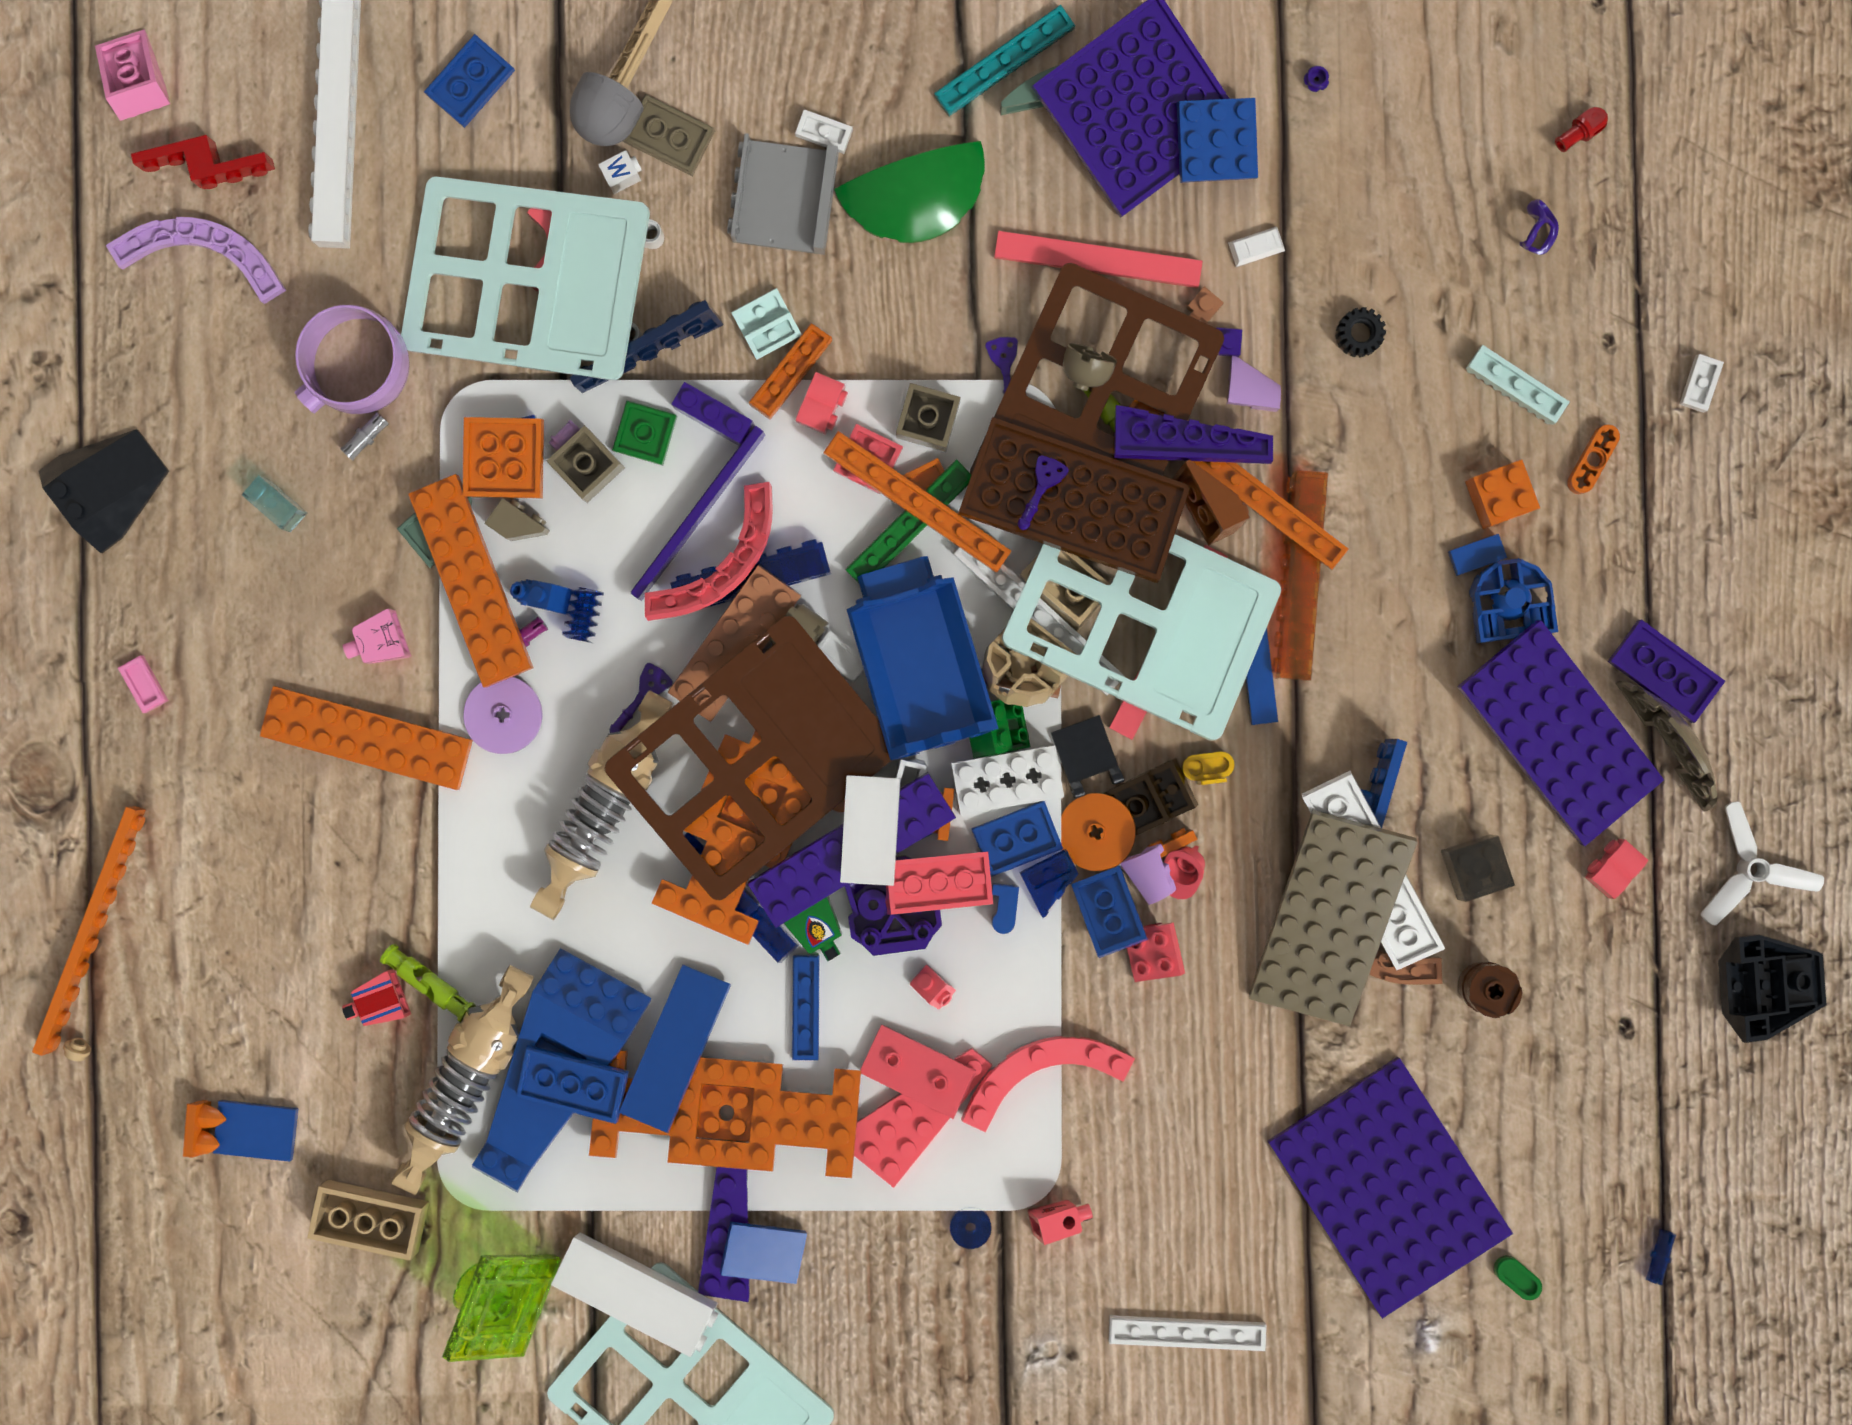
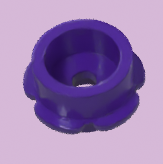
M1311 67L1308 73L1304 75V83L1308 85V89L1312 92L1324 90L1329 84V74L1324 67Z

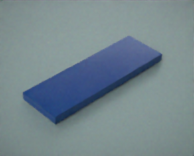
M682 965L618 1113L669 1133L731 984Z

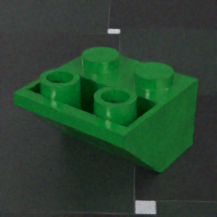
M1001 700L992 701L991 704L999 729L981 736L969 738L973 759L1031 747L1023 706L1008 705Z

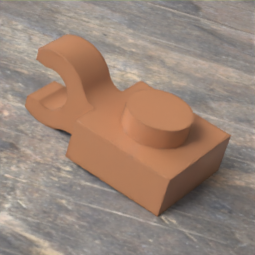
M1204 286L1187 306V309L1191 312L1189 316L1207 324L1224 302Z

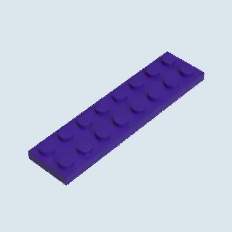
M928 772L900 789L896 854L956 818ZM844 823L748 882V886L776 928L849 884L840 882Z

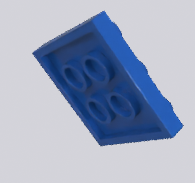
M1255 98L1177 102L1180 183L1258 178Z

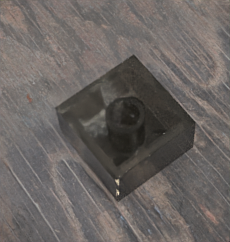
M1489 834L1441 850L1457 900L1467 902L1515 886L1500 838L1497 835Z

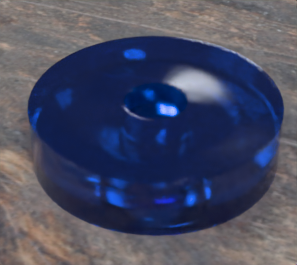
M955 1211L950 1220V1233L953 1240L959 1246L966 1249H975L984 1245L991 1235V1221L986 1211ZM973 1223L976 1227L974 1230L969 1231L966 1229V1225Z

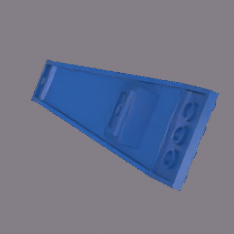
M560 948L532 992L487 1141L473 1162L472 1168L518 1193L533 1167L574 1114L515 1098L525 1048L528 1045L609 1066L624 1047L649 1006L651 998Z

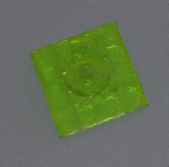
M555 1254L481 1255L478 1264L471 1266L460 1277L457 1289L454 1290L453 1303L459 1310L442 1357L448 1362L524 1357L561 1258Z

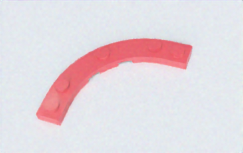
M770 482L744 486L745 510L743 526L738 537L739 543L734 552H730L715 568L716 572L706 579L700 578L681 587L645 593V617L648 621L682 616L710 606L733 591L749 575L760 559L771 531L773 504Z
M1057 1036L1031 1042L1008 1054L1006 1059L986 1074L972 1095L961 1120L986 1132L1000 1103L1008 1092L1022 1079L1043 1068L1061 1064L1083 1065L1102 1071L1124 1082L1135 1058L1113 1046L1086 1037Z

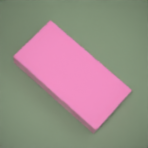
M140 655L118 667L142 713H148L169 701L144 656Z

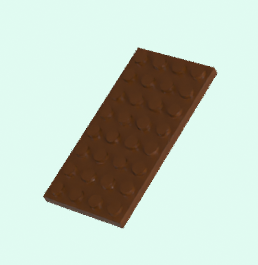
M992 417L958 515L1158 584L1191 485ZM1045 456L1056 459L1068 467V474L1060 483L1045 491L1040 498L1037 506L1038 511L1034 514L1029 528L1021 530L1018 527V520L1021 518L1026 504L1030 502L1037 488L1035 476L1037 458Z

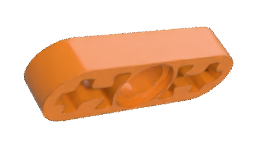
M1604 425L1594 431L1567 481L1569 490L1574 494H1584L1594 487L1619 442L1620 433L1615 426ZM1608 431V437L1611 439V441L1605 442L1602 448L1594 447V445H1601L1604 437L1601 434ZM1591 452L1598 454L1600 457V463L1597 467L1589 465L1587 457ZM1586 471L1593 472V474L1589 473L1585 476L1583 482L1586 484V486H1582L1579 488V482L1576 480V478L1578 479L1582 477Z

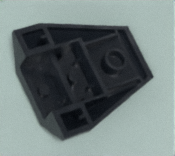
M136 429L59 455L40 469L39 475L43 490L71 527L97 551L103 554L126 535L169 470L140 431Z
M1762 935L1735 937L1718 961L1722 1014L1744 1043L1768 1040L1827 1005L1823 953Z

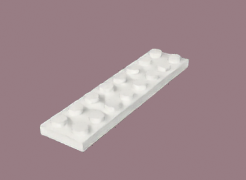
M1351 771L1302 793V798L1310 813L1312 810L1381 828ZM1405 875L1381 940L1396 970L1445 949L1407 875Z

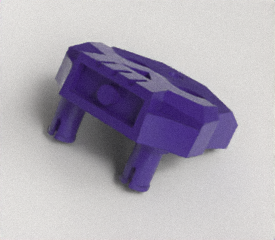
M906 855L896 856V860L913 859ZM857 883L845 885L852 913L848 916L851 938L863 945L873 956L926 949L933 935L942 926L940 910L887 915L885 903L886 885ZM876 900L878 908H869V901ZM894 917L904 927L902 929L888 930Z

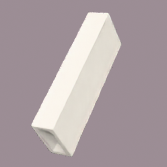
M581 1232L573 1238L551 1283L557 1289L689 1357L696 1350L701 1351L707 1339L703 1334L707 1326L712 1328L719 1314L715 1312L718 1305L717 1302Z

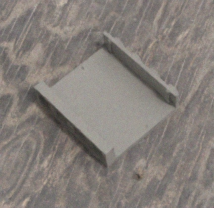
M745 133L744 142L740 141L738 147V157H741V165L736 167L734 182L738 183L737 193L733 192L731 197V208L734 209L733 218H729L727 234H731L733 243L825 255L839 156L838 146L827 145V150L753 141L750 140L749 134Z

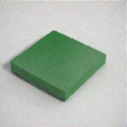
M626 401L612 451L663 466L678 416Z

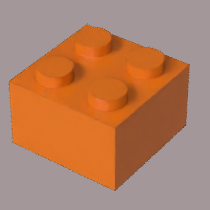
M1523 460L1513 462L1465 481L1482 529L1540 509Z

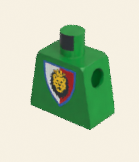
M829 896L784 923L809 954L820 949L827 962L841 954L834 940L842 936V930Z

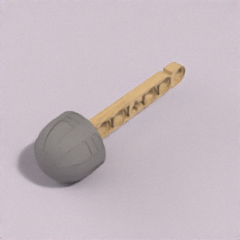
M649 0L609 78L593 72H586L581 76L571 97L570 118L577 133L586 141L599 146H611L622 142L632 132L644 108L641 101L627 88L673 0Z

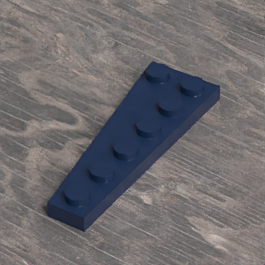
M706 300L695 302L685 312L679 315H672L664 324L657 328L653 327L646 330L641 337L635 340H629L623 374L634 369L637 365L636 362L639 360L651 361L657 358L659 351L664 348H671L673 350L680 347L679 342L691 335L696 339L723 326L719 315ZM593 364L590 366H583L580 369L592 370ZM572 375L569 377L573 386L581 393L609 381L607 379L582 375Z

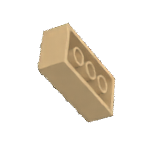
M327 1180L318 1187L307 1238L411 1260L419 1252L429 1201Z

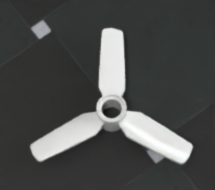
M1736 801L1725 806L1737 854L1742 859L1737 864L1738 874L1731 876L1701 912V916L1706 922L1711 925H1717L1750 892L1753 881H1766L1769 884L1815 892L1821 890L1824 884V877L1822 875L1777 863L1769 864L1766 860L1757 858V845L1741 803ZM1755 863L1757 872L1752 876L1750 868Z

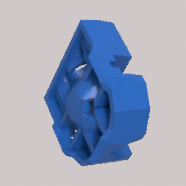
M1519 558L1503 560L1491 564L1474 577L1469 590L1470 598L1472 597V602H1474L1472 617L1476 644L1514 639L1536 620H1542L1551 633L1558 632L1552 582L1545 576L1539 566ZM1509 564L1511 580L1503 579L1502 565ZM1503 586L1509 589L1505 595H1499L1500 589ZM1545 587V592L1548 594V597H1546L1547 602L1532 604L1530 589ZM1491 595V599L1494 602L1492 604L1493 609L1482 611L1480 596ZM1523 617V627L1505 629L1504 621H1512Z

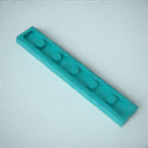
M1059 5L934 93L935 98L950 117L1074 30L1076 25L1064 8Z

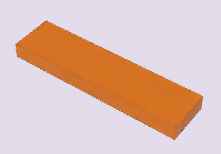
M811 323L752 397L749 405L771 420L832 342V337Z

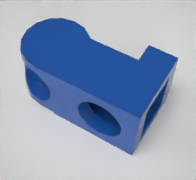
M992 883V895L998 896L997 910L992 916V926L1000 934H1007L1014 929L1019 886Z

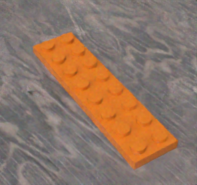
M454 474L409 493L411 503L483 688L490 687L533 669L531 659L469 500L463 496V485L459 475Z
M277 686L272 688L260 732V737L454 790H460L473 742L472 739Z

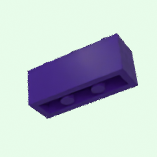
M686 382L683 383L671 404L678 412L738 446L742 444L755 426L753 420Z

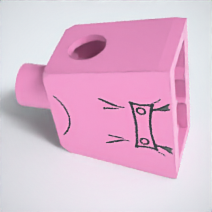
M386 609L353 627L352 632L355 640L343 644V650L348 659L361 655L363 663L367 664L411 657L396 610Z

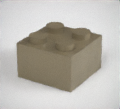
M910 383L896 430V438L946 452L961 397Z
M585 425L547 460L550 466L587 503L625 469L620 461Z

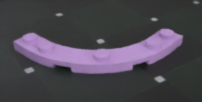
M176 217V219L163 221L155 220L128 231L106 245L121 269H125L143 257L163 248L180 245L204 247L230 259L243 272L262 303L265 304L286 291L270 263L254 245L233 230L209 220L193 217Z

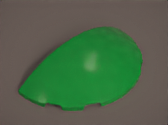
M981 141L968 142L913 155L854 178L835 188L834 191L850 218L853 217L870 234L881 239L886 237L898 240L900 243H917L931 240L957 226L961 218L976 203L985 172Z

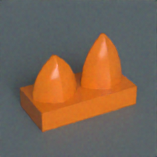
M200 1100L187 1104L183 1157L193 1158L208 1154L220 1146L218 1140L209 1133V1128L219 1126L226 1121V1117L219 1110L211 1106V1101Z

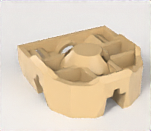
M1030 619L1027 626L1028 633L1076 654L1037 622ZM1005 627L994 642L987 647L984 654L982 674L989 691L1008 705L1014 704L1029 707L1045 703L1067 679L1068 675L1007 648L1002 641ZM1035 643L1030 648L1031 651L1042 656L1045 655L1047 650ZM1000 644V645H1001L1003 648H1005L1009 653H1007L1004 649H1002V648H1001L1000 646H998V645ZM1036 665L1037 673L1031 674V667ZM1005 676L1015 683L1010 688L1008 694L1005 691L1002 693L999 690L1000 687L997 686ZM1040 677L1047 683H1049L1052 686V688L1049 685H1047L1044 681H1042Z

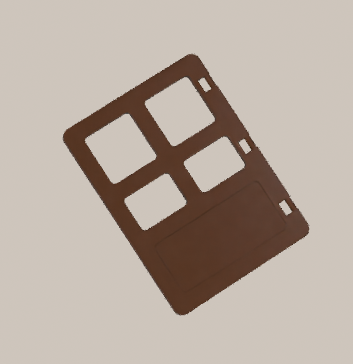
M1067 263L1058 274L994 418L1163 475L1169 460L1114 458V436L1098 429L1097 422L1110 394L1114 391L1166 415L1174 416L1176 419L1188 420L1223 345L1224 335L1213 326L1081 266ZM1074 287H1080L1127 310V315L1109 352V355L1117 359L1114 372L1104 385L1093 387L1079 418H1073L1026 395V390L1040 360L1046 359L1063 367L1066 347L1053 342L1051 335ZM1146 319H1150L1198 342V348L1176 395H1169L1124 374L1122 371L1134 341ZM1200 356L1208 359L1202 373L1194 369ZM981 447L970 469L971 475L977 462Z
M784 616L608 759L605 764V772L710 897L715 900H722L845 800L847 775L872 777L891 761L879 720L799 622L792 616ZM771 637L776 644L763 653L758 646ZM706 689L711 697L699 706L694 698ZM721 695L729 697L761 736V741L734 764L727 763L694 723V718ZM678 734L713 774L714 779L672 815H667L632 775L631 770L672 735ZM642 742L647 749L634 758L629 751ZM773 756L778 757L812 798L805 808L783 825L773 818L745 784V779ZM729 795L760 830L765 839L726 873L717 875L683 835V830L720 799Z

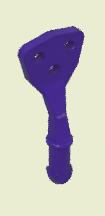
M1000 337L988 341L985 345L991 361L1001 370L1004 379L1003 394H1005L1010 383V368L1017 356L1018 340L1015 337ZM1012 343L1013 346L1008 347L1007 344ZM993 345L997 347L995 350L991 348ZM1001 354H1006V357L1002 358Z
M1045 456L1037 458L1035 468L1037 488L1030 502L1026 504L1021 518L1018 520V527L1021 530L1029 528L1034 514L1038 511L1037 506L1040 498L1045 491L1060 483L1068 474V467L1056 459Z
M651 663L645 665L640 676L639 692L635 700L626 709H623L622 714L611 724L609 728L610 733L621 731L628 721L633 719V714L649 690L659 695L672 686V679L663 669ZM652 669L654 671L653 674H649L648 670ZM661 680H666V684H662ZM649 682H653L654 686L650 687L648 685Z

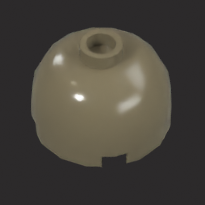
M1070 343L1067 345L1064 354L1063 370L1066 376L1074 381V387L1087 391L1089 387L1102 386L1110 379L1117 359L1103 351L1099 354L1093 351L1094 348Z

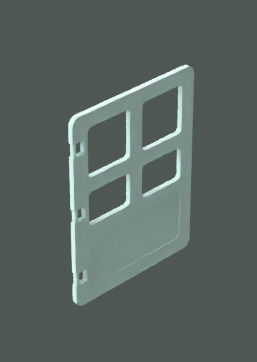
M445 177L430 178L425 188L401 332L407 350L607 380L619 379L623 375L650 217L649 208L644 203L637 201ZM446 198L494 203L496 205L486 260L479 261L435 254L442 206ZM518 207L550 210L552 212L544 264L541 268L509 265L507 263L515 210ZM438 274L483 281L476 329L472 338L423 331L425 308L432 275ZM505 284L539 289L531 342L527 346L495 342L494 340L502 288ZM431 339L443 340L442 349L430 347ZM506 349L518 351L517 358H504ZM581 360L594 362L593 369H580Z
M1175 534L1169 553L1183 559L1185 565L1166 610H1160L1130 596L1129 590L1135 578L1134 575L1117 570L1111 585H1106L1060 564L1057 558L1061 550L1043 544L1002 635L1003 644L1011 650L1031 657L1098 690L1116 696V698L1190 730V732L1207 740L1213 741L1220 738L1280 596V584L1267 576ZM1048 581L1057 583L1094 600L1101 606L1080 655L1073 654L1027 631L1028 623ZM1119 614H1124L1155 629V636L1136 680L1123 677L1099 664V659ZM1033 643L1047 649L1044 656L1030 650ZM1107 677L1121 683L1119 690L1105 685ZM1182 711L1196 717L1193 725L1179 719Z
M659 1262L651 1267V1269L698 1292L667 1264ZM717 1307L715 1312L719 1314L712 1328L707 1326L703 1334L707 1339L701 1351L696 1350L691 1357L680 1353L670 1366L663 1365L625 1332L627 1324L609 1316L550 1385L547 1392L549 1400L575 1420L578 1425H613L574 1391V1386L608 1347H612L653 1383L649 1391L619 1425H644L668 1398L673 1399L695 1418L698 1425H830L834 1418V1410L827 1402ZM723 1339L749 1362V1366L715 1405H710L684 1383V1378L715 1341ZM575 1403L587 1411L583 1418L571 1409Z

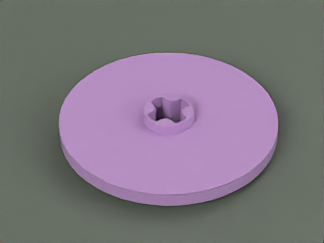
M515 677L487 688H483L482 683H479L469 694L464 706V724L469 736L478 746L492 753L508 754L525 748L535 739L542 724L543 713L539 697L527 683ZM503 707L505 712H509V718H505L504 722H502L500 717H497V712H501Z

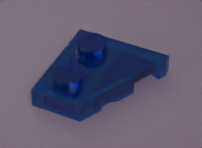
M1066 849L1019 872L1042 918L1047 916L1048 910L1057 899H1060L1065 892V888L1079 874Z

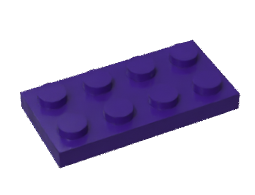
M1642 619L1635 623L1608 660L1611 665L1645 690L1662 699L1690 723H1695L1725 683L1724 679Z

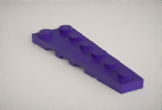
M1116 405L1114 458L1272 464L1273 435L1238 428L1232 429L1217 424L1212 426L1189 419V421L1176 419L1171 415L1164 414L1161 416L1148 413L1149 411L1121 405Z
M717 1167L698 1289V1293L703 1296L749 1302L750 1279L721 1276L720 1274L730 1222L749 1224L748 1169Z

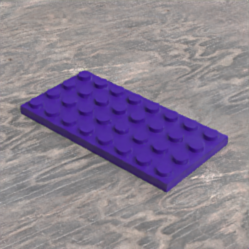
M1536 620L1457 686L1577 841L1583 846L1589 844L1664 781L1660 773L1542 620Z

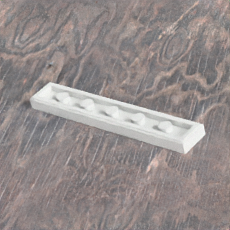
M1110 1315L1108 1342L1109 1344L1265 1351L1266 1323Z

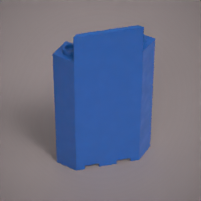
M928 556L919 557L858 576L863 598L856 600V605L846 610L890 761L917 755L922 751L933 748L937 749L954 744L956 741L970 737L974 738L999 729L954 577L943 579L942 575L934 576Z

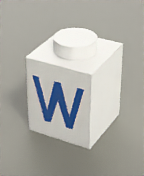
M626 150L598 164L613 194L641 181L638 172L642 171L636 157L630 158Z

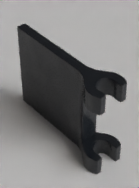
M1100 715L1051 732L1073 798L1077 799L1085 796L1081 780L1108 771L1112 784L1124 781Z

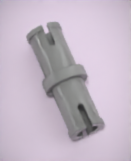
M376 412L361 429L358 427L355 430L357 433L340 450L353 461L368 444L372 445L374 443L373 439L389 423Z

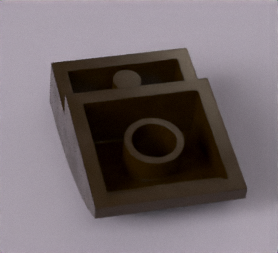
M1176 758L1103 793L1117 798L1129 809L1135 822L1136 835L1170 821L1172 818L1190 811L1199 805Z

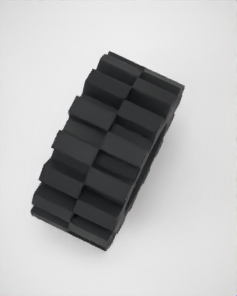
M1367 307L1355 308L1339 321V325L1336 327L1338 332L1335 337L1336 340L1339 339L1338 346L1339 348H1344L1343 352L1345 354L1349 352L1352 357L1359 355V358L1364 357L1365 355L1372 354L1383 343V337L1386 335V330L1383 327L1386 324L1384 321H1380L1382 316L1380 314L1376 316L1373 309L1368 311L1366 310ZM1363 323L1368 326L1370 337L1367 341L1358 342L1352 337L1351 329L1354 324Z

